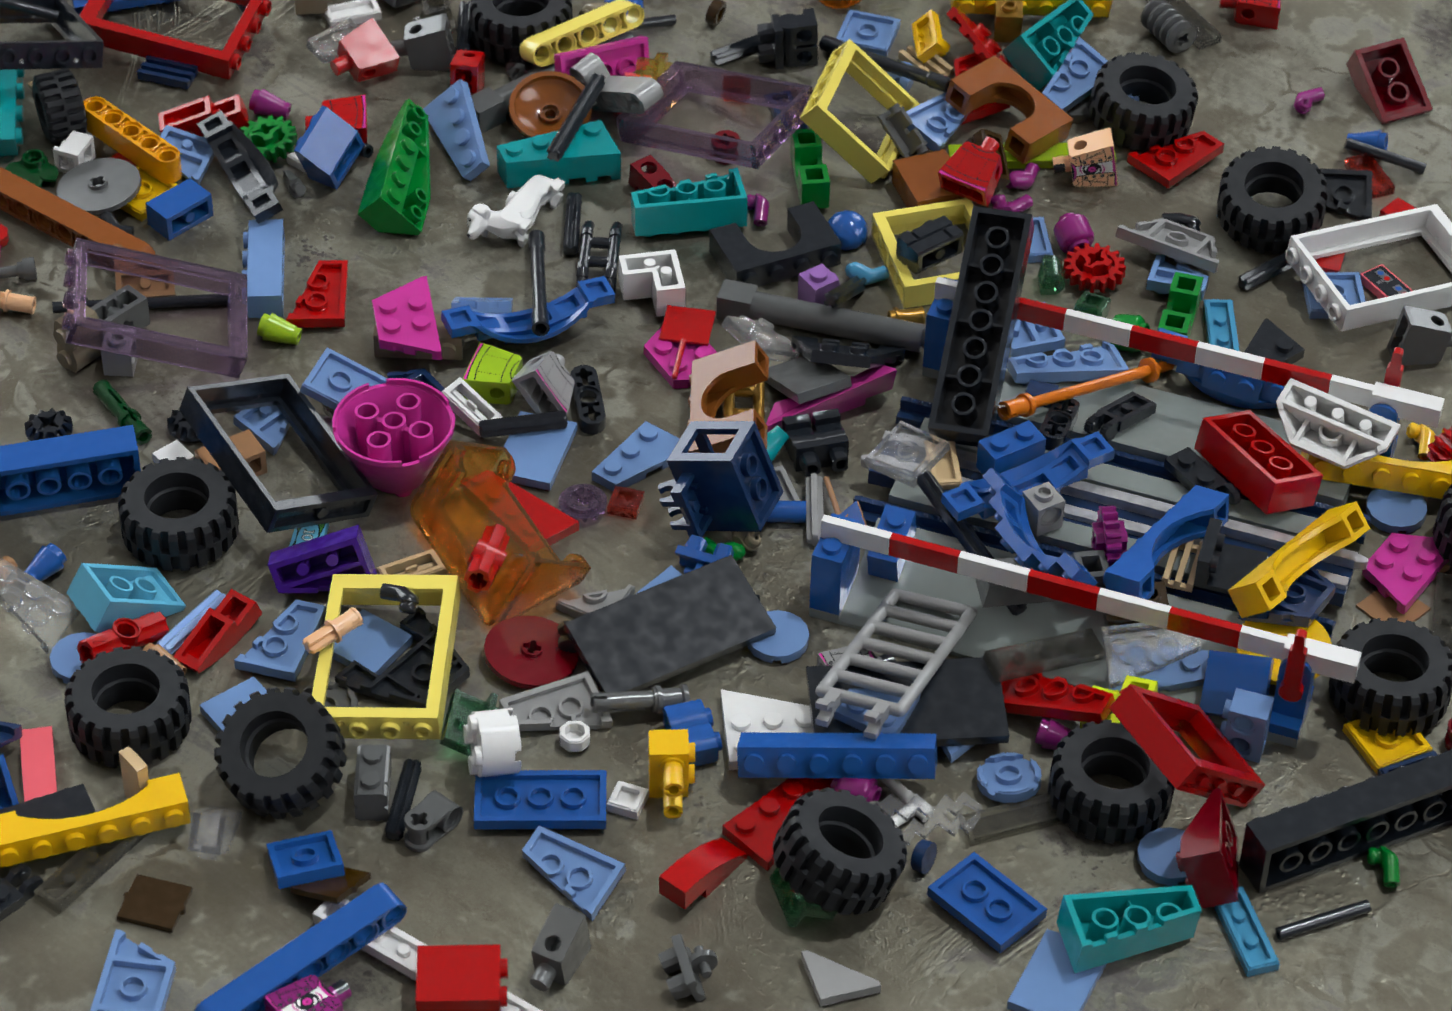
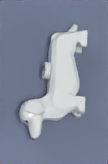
M535 175L517 192H510L506 199V207L500 211H492L485 204H476L467 215V226L469 228L467 237L469 239H476L480 234L482 237H487L488 232H491L502 239H517L518 245L523 248L528 242V234L526 232L533 226L540 207L549 202L550 208L555 210L563 201V194L559 191L564 189L565 181L559 178L551 179L542 175Z

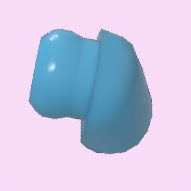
M852 262L845 268V273L850 279L854 276H858L860 279L864 277L867 281L864 286L889 278V272L885 265L871 269L859 262Z

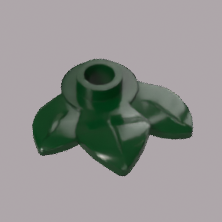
M38 149L27 150L23 153L20 161L10 163L5 167V170L40 188L43 181L53 182L58 178L57 167L48 163V158Z

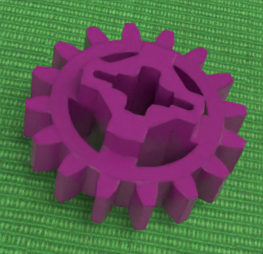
M1100 506L1097 511V522H1092L1091 544L1093 551L1104 550L1108 566L1111 567L1127 551L1128 535L1124 520H1118L1116 506Z

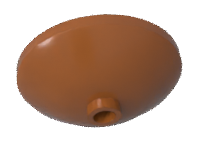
M543 71L532 74L523 79L514 88L509 101L510 118L516 129L527 138L558 131L585 86L576 78L562 72ZM592 107L582 124H586L589 122L591 118ZM548 116H553L554 118H553V119H548V118H546V117H548Z

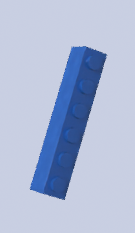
M741 732L737 745L738 778L935 779L937 769V734L880 733L875 740L863 737L864 733Z

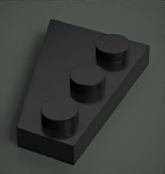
M1320 168L1321 174L1325 176L1327 181V210L1358 220L1372 218V170Z

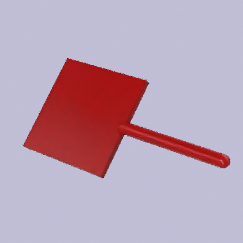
M667 305L659 340L680 343L672 379L675 380L678 377L686 344L708 346L716 311Z

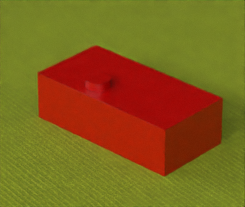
M1251 410L1202 419L1194 449L1266 515L1314 506L1323 474Z

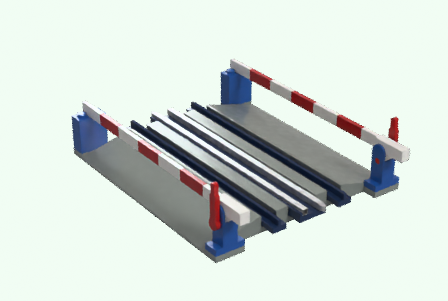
M938 277L935 282L934 300L926 315L923 376L938 379L958 280ZM1023 297L1020 298L1016 318L1018 320L1286 386L1289 379L1292 378L1346 402L1369 407L1368 411L1398 424L1400 419L1437 428L1442 415L1445 398L1400 387L1404 371V365H1402L1404 349L1400 347L1394 348L1391 362L1388 363L1384 383L1376 382L1373 385ZM1007 368L1000 402L1015 399L1019 394L1026 393L1028 385L1015 383ZM1076 381L1060 382L1056 385H1059L1058 389H1062L1080 383ZM1130 382L1074 397L1073 399L1077 400L1080 406L1077 421L1068 441L1090 435L1084 431V425L1088 417L1096 413L1098 409L1132 391L1155 402L1157 406L1156 412L1153 415L1121 432H1117L1112 440L1107 441L1115 449L1114 459L1088 469L1087 478L1061 488V496L1065 500L1063 527L1038 537L1034 535L1044 554L1060 557L1064 552L1071 555L1073 552L1093 551L1091 544L1092 522H1097V511L1100 506H1116L1118 520H1124L1128 535L1127 550H1129L1138 538L1142 537L1154 523H1157L1166 514L1168 509H1171L1180 501L1183 495L1189 492L1164 467L1165 458L1187 447L1191 448L1227 483H1231L1198 453L1194 446L1203 418L1240 412L1241 410ZM902 396L900 410L896 416V424L919 429L916 438L886 430L882 437V448L879 454H865L861 456V466L869 470L868 483L891 488L888 502L855 495L853 503L855 501L859 502L867 526L863 525L860 520L834 513L831 516L824 514L821 520L820 539L811 559L809 616L861 630L893 588L975 607L978 613L949 654L962 658L997 657L998 666L1002 669H1006L1011 661L1018 663L1020 669L1029 671L1031 668L1040 670L1044 677L1054 679L1056 676L1065 678L1068 684L1072 686L1084 684L1090 687L1095 685L1109 689L1113 643L1213 650L1236 653V648L1280 659L1281 665L1279 667L1277 684H1270L1268 696L1274 697L1267 740L1294 748L1297 747L1311 705L1315 673L1354 683L1359 669L1362 652L1307 638L1306 630L1298 629L1296 635L1288 633L1286 637L1242 625L1245 621L1238 619L1239 612L1229 594L1193 587L1192 593L1166 587L1169 605L1036 571L1032 568L1021 567L1016 561L1017 565L995 560L1001 558L1014 559L1017 554L1016 552L1012 554L999 542L1003 537L995 529L999 521L994 516L984 520L979 514L965 518L994 559L966 552L917 484V476L924 471H929L924 443L940 442L930 439L928 424L933 404L930 402ZM1039 407L1036 408L1032 416H1018L1006 421L1002 420L997 413L993 435L1028 420L1040 431L1049 408ZM1257 415L1289 444L1281 420ZM1398 435L1395 436L1388 450L1379 455L1390 458L1394 457ZM955 444L962 482L983 479V474L976 468L978 447ZM1292 447L1301 455V450ZM1322 480L1314 506L1267 515L1236 488L1241 500L1234 506L1229 504L1228 522L1221 527V533L1226 534L1225 543L1266 552L1268 554L1267 558H1269L1328 509L1345 505L1352 484ZM1360 486L1371 490L1376 489L1371 487ZM886 504L916 512L917 531L914 538L877 528ZM1363 513L1368 525H1370L1371 516ZM1367 532L1354 542L1363 544ZM1204 537L1195 539L1193 544L1199 545L1200 541L1203 542ZM860 548L866 550L859 566ZM1342 548L1313 566L1322 577L1327 578L1336 586L1334 597L1329 601V604L1339 607L1343 606L1354 570L1367 569L1368 558L1358 554L1359 552ZM869 550L906 560L898 582L868 574L867 554ZM1182 550L1178 552L1170 580L1175 581L1184 552ZM1170 552L1164 555L1156 564L1155 582H1162ZM1190 553L1182 583L1188 582L1196 556L1195 553ZM976 579L1058 601L1027 604V609L1017 616L1012 615L1007 606L983 608ZM900 601L895 604L896 607L958 621L961 617ZM1103 613L1167 630L1107 637ZM1317 616L1315 620L1326 629L1330 639H1332L1336 621ZM889 617L883 620L885 623L946 637L949 633ZM877 634V635H881V636H884V637L892 638V639H895V640L903 641V642H906V643L914 644V645H917V646L929 648V649H932V650H937V648H934V647H930V646H926V645H922V644H918V643H914V642H910V641H906V640H902V639H898V638H894V637H890V636H886V635H882V634ZM1203 685L1171 692L1161 690L1158 693L1200 706ZM1207 715L1216 727L1221 728L1222 722L1227 721V719Z

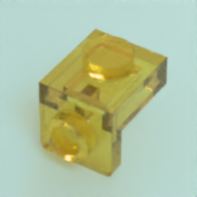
M658 52L654 59L639 57L636 62L635 76L651 77L662 87L666 78L670 79L672 62H668L669 53Z

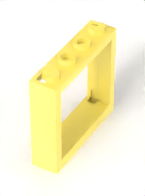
M849 39L832 52L800 119L872 184L880 177L882 179L886 178L893 168V160L900 153L888 133H886L876 155L827 110L845 71L888 111L889 108L897 103L900 107L903 106L905 111L920 105V103Z
M964 198L872 214L871 235L883 263L888 269L890 279L904 309L932 304L937 278L945 277L958 280L960 272L914 280L907 265H904L897 259V241L894 235L902 234L905 231H912L922 226L926 221L935 220L943 215L953 225L965 223L968 230L974 206L971 200Z

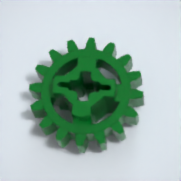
M269 115L268 119H263L260 116L257 122L248 121L249 127L240 128L259 149L266 160H272L273 163L277 162L278 157L286 159V152L293 153L294 146H296L298 141L296 127L292 126L290 120L284 122L282 116L276 120L273 119L272 115Z

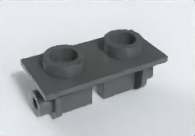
M897 103L889 108V111L877 116L883 129L888 133L903 158L924 154L928 151L926 147L928 143L924 140L918 129L908 130L907 127L913 121L903 106L900 107Z

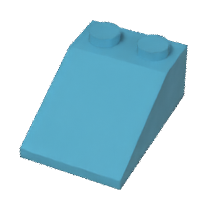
M81 563L66 592L75 604V607L88 621L89 626L98 633L111 629L114 621L118 618L133 620L148 613L159 611L164 617L184 611L186 607L185 603L156 567Z

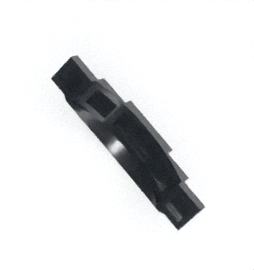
M222 111L197 123L228 179L257 223L259 224L283 211L274 195L278 187L277 177L269 162L248 137L232 121L227 120Z

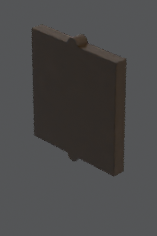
M344 867L345 875L291 886L290 890L293 894L339 904L350 894L358 892V888L369 881L371 875L369 872Z
M137 874L129 892L124 893V902L116 915L117 920L173 933L180 916L186 913L185 906L193 889L190 886Z

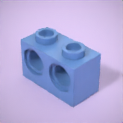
M1236 688L1233 699H1226L1222 718L1227 719V721L1222 722L1220 731L1243 759L1260 763L1267 741L1274 697Z

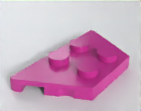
M422 276L372 300L379 347L381 349L399 350L410 355H416L417 351L431 353L434 360H442V350L427 276Z
M660 328L645 343L644 355L673 389L691 387L689 375L692 372V361L717 353V351L710 343L708 346L686 344L678 377L674 380L672 379V373L680 343L659 340Z
M1391 533L1369 558L1367 569L1362 571V575L1377 587L1384 598L1390 596L1397 603L1396 610L1404 615L1449 560H1444L1440 555L1433 537Z

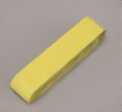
M615 0L526 38L520 45L521 58L540 67L548 66L554 63V54L595 46L637 28L644 20V10L640 5L630 1Z

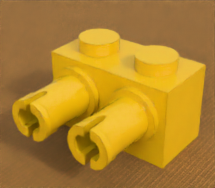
M688 729L649 730V798H663L664 816L671 819L682 816L683 797H688L689 784H695V764H689V762H695V742L689 743Z

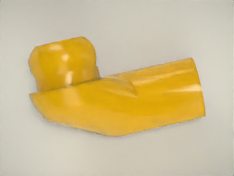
M1410 423L1407 427L1406 435L1419 444L1418 458L1429 461L1427 457L1430 451L1428 445L1435 441V433L1426 425Z

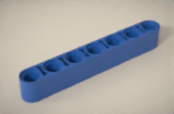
M378 883L204 999L197 1005L194 1011H265L264 996L309 975L319 978L397 925L405 917L407 907L387 884Z

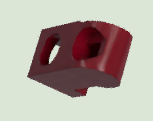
M648 155L630 164L628 184L634 190H644L661 185L673 188L677 185L670 174L652 155ZM643 166H646V172L641 170Z

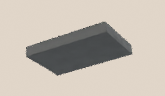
M803 356L769 367L768 381H765L798 404L836 393L852 386L851 377L831 364L810 362Z

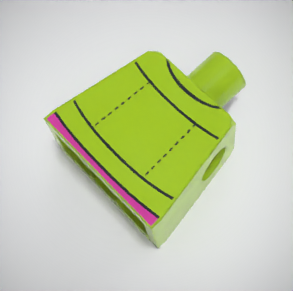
M480 342L462 379L488 403L511 404L518 390L512 379L522 369L523 358L520 355Z

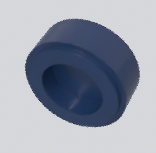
M922 839L916 844L911 856L913 871L927 874L931 870L937 855L936 843Z

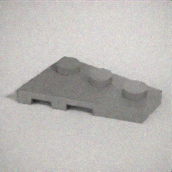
M589 671L499 699L500 709L513 708L511 716L516 715L520 731L560 730V727L567 721H582L590 729L613 727V720L609 712L592 713L591 693L599 692Z

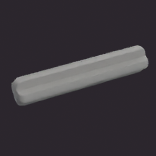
M811 473V476L805 479L806 541L809 544H813V547H816L821 534V520L824 516L823 477L817 476V473Z

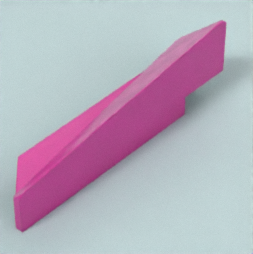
M886 365L868 368L855 376H850L852 386L848 389L802 404H798L791 398L774 403L766 422L768 432L776 425L782 429V417L808 413L812 424V412L838 408L839 412L843 413L863 406L866 398L892 389L897 371L895 368Z

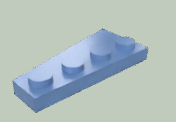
M459 79L424 107L423 110L428 115L429 123L462 177L472 181L486 170L490 164L468 83Z

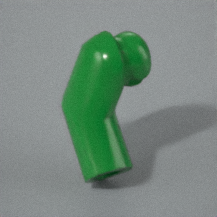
M1379 846V848L1370 847L1367 850V862L1370 865L1377 864L1383 869L1384 886H1400L1399 859L1397 855L1385 846Z

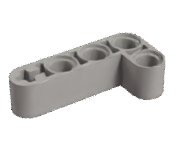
M594 53L587 54L569 69L570 76L576 78L584 86L592 74L604 75L605 85L592 106L594 111L641 114L664 96L660 84L651 77L611 76L603 61Z

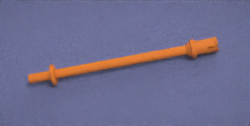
M1151 357L1141 359L1138 367L1037 396H1032L1029 393L1019 394L1015 399L999 402L1000 406H997V412L999 417L1005 421L1018 416L1029 417L1035 413L1036 408L1134 380L1142 379L1146 383L1156 382L1159 379L1160 373L1173 370L1174 365L1164 361L1156 362Z

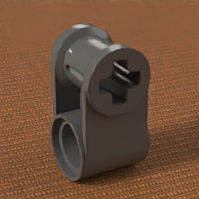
M436 790L430 792L405 815L404 824L408 829L404 837L406 847L414 852H424L430 849L439 839L458 825L463 816V808Z

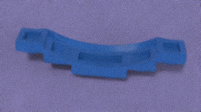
M605 276L578 281L575 289L547 303L550 329L544 336H537L532 332V308L511 313L492 314L474 312L469 305L441 311V321L451 338L475 334L478 341L494 338L504 341L505 344L533 343L549 339L567 330L579 319L586 318L590 308L615 303L616 294Z
M1161 327L1158 330L1160 332L1188 338V336ZM1154 353L1151 355L1152 358L1177 365L1176 372L1184 374L1195 387L1206 395L1236 407L1247 409L1277 408L1276 400L1285 387Z
M1097 431L1082 438L1071 439L1029 462L999 474L1006 478L1021 495L1023 491L1048 481L1061 495V488L1087 478L1088 469L1114 459L1115 449ZM985 478L963 482L959 487L942 493L941 503L957 522L975 514H979L984 520L994 516L997 512L989 503L993 495L988 491L991 485Z
M990 468L983 477L991 485L988 491L993 495V498L989 503L997 511L994 517L999 521L995 529L1003 537L999 542L1012 554L1016 552L1015 561L1021 567L1032 568L1036 571L1095 586L1098 582L1088 570L1066 552L1060 557L1044 554L1036 542L1029 525L1025 498L1006 478L993 468Z

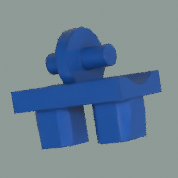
M692 534L685 546H677L675 554L680 558V566L685 567V574L729 555L734 557L732 546L717 543L714 553L709 554L705 552L708 546L707 541L702 537Z

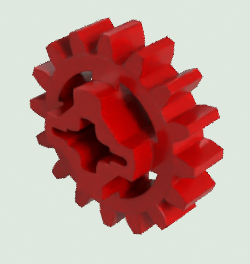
M1084 243V248L1082 249L1074 246V251H1068L1064 259V278L1070 279L1069 284L1071 286L1078 284L1079 291L1086 288L1089 289L1091 294L1094 293L1095 289H1099L1101 293H1105V288L1107 287L1115 290L1116 284L1121 285L1125 277V258L1119 257L1118 250L1111 252L1109 245L1103 248L1100 247L1099 243H1095L1094 247H1090L1088 243Z

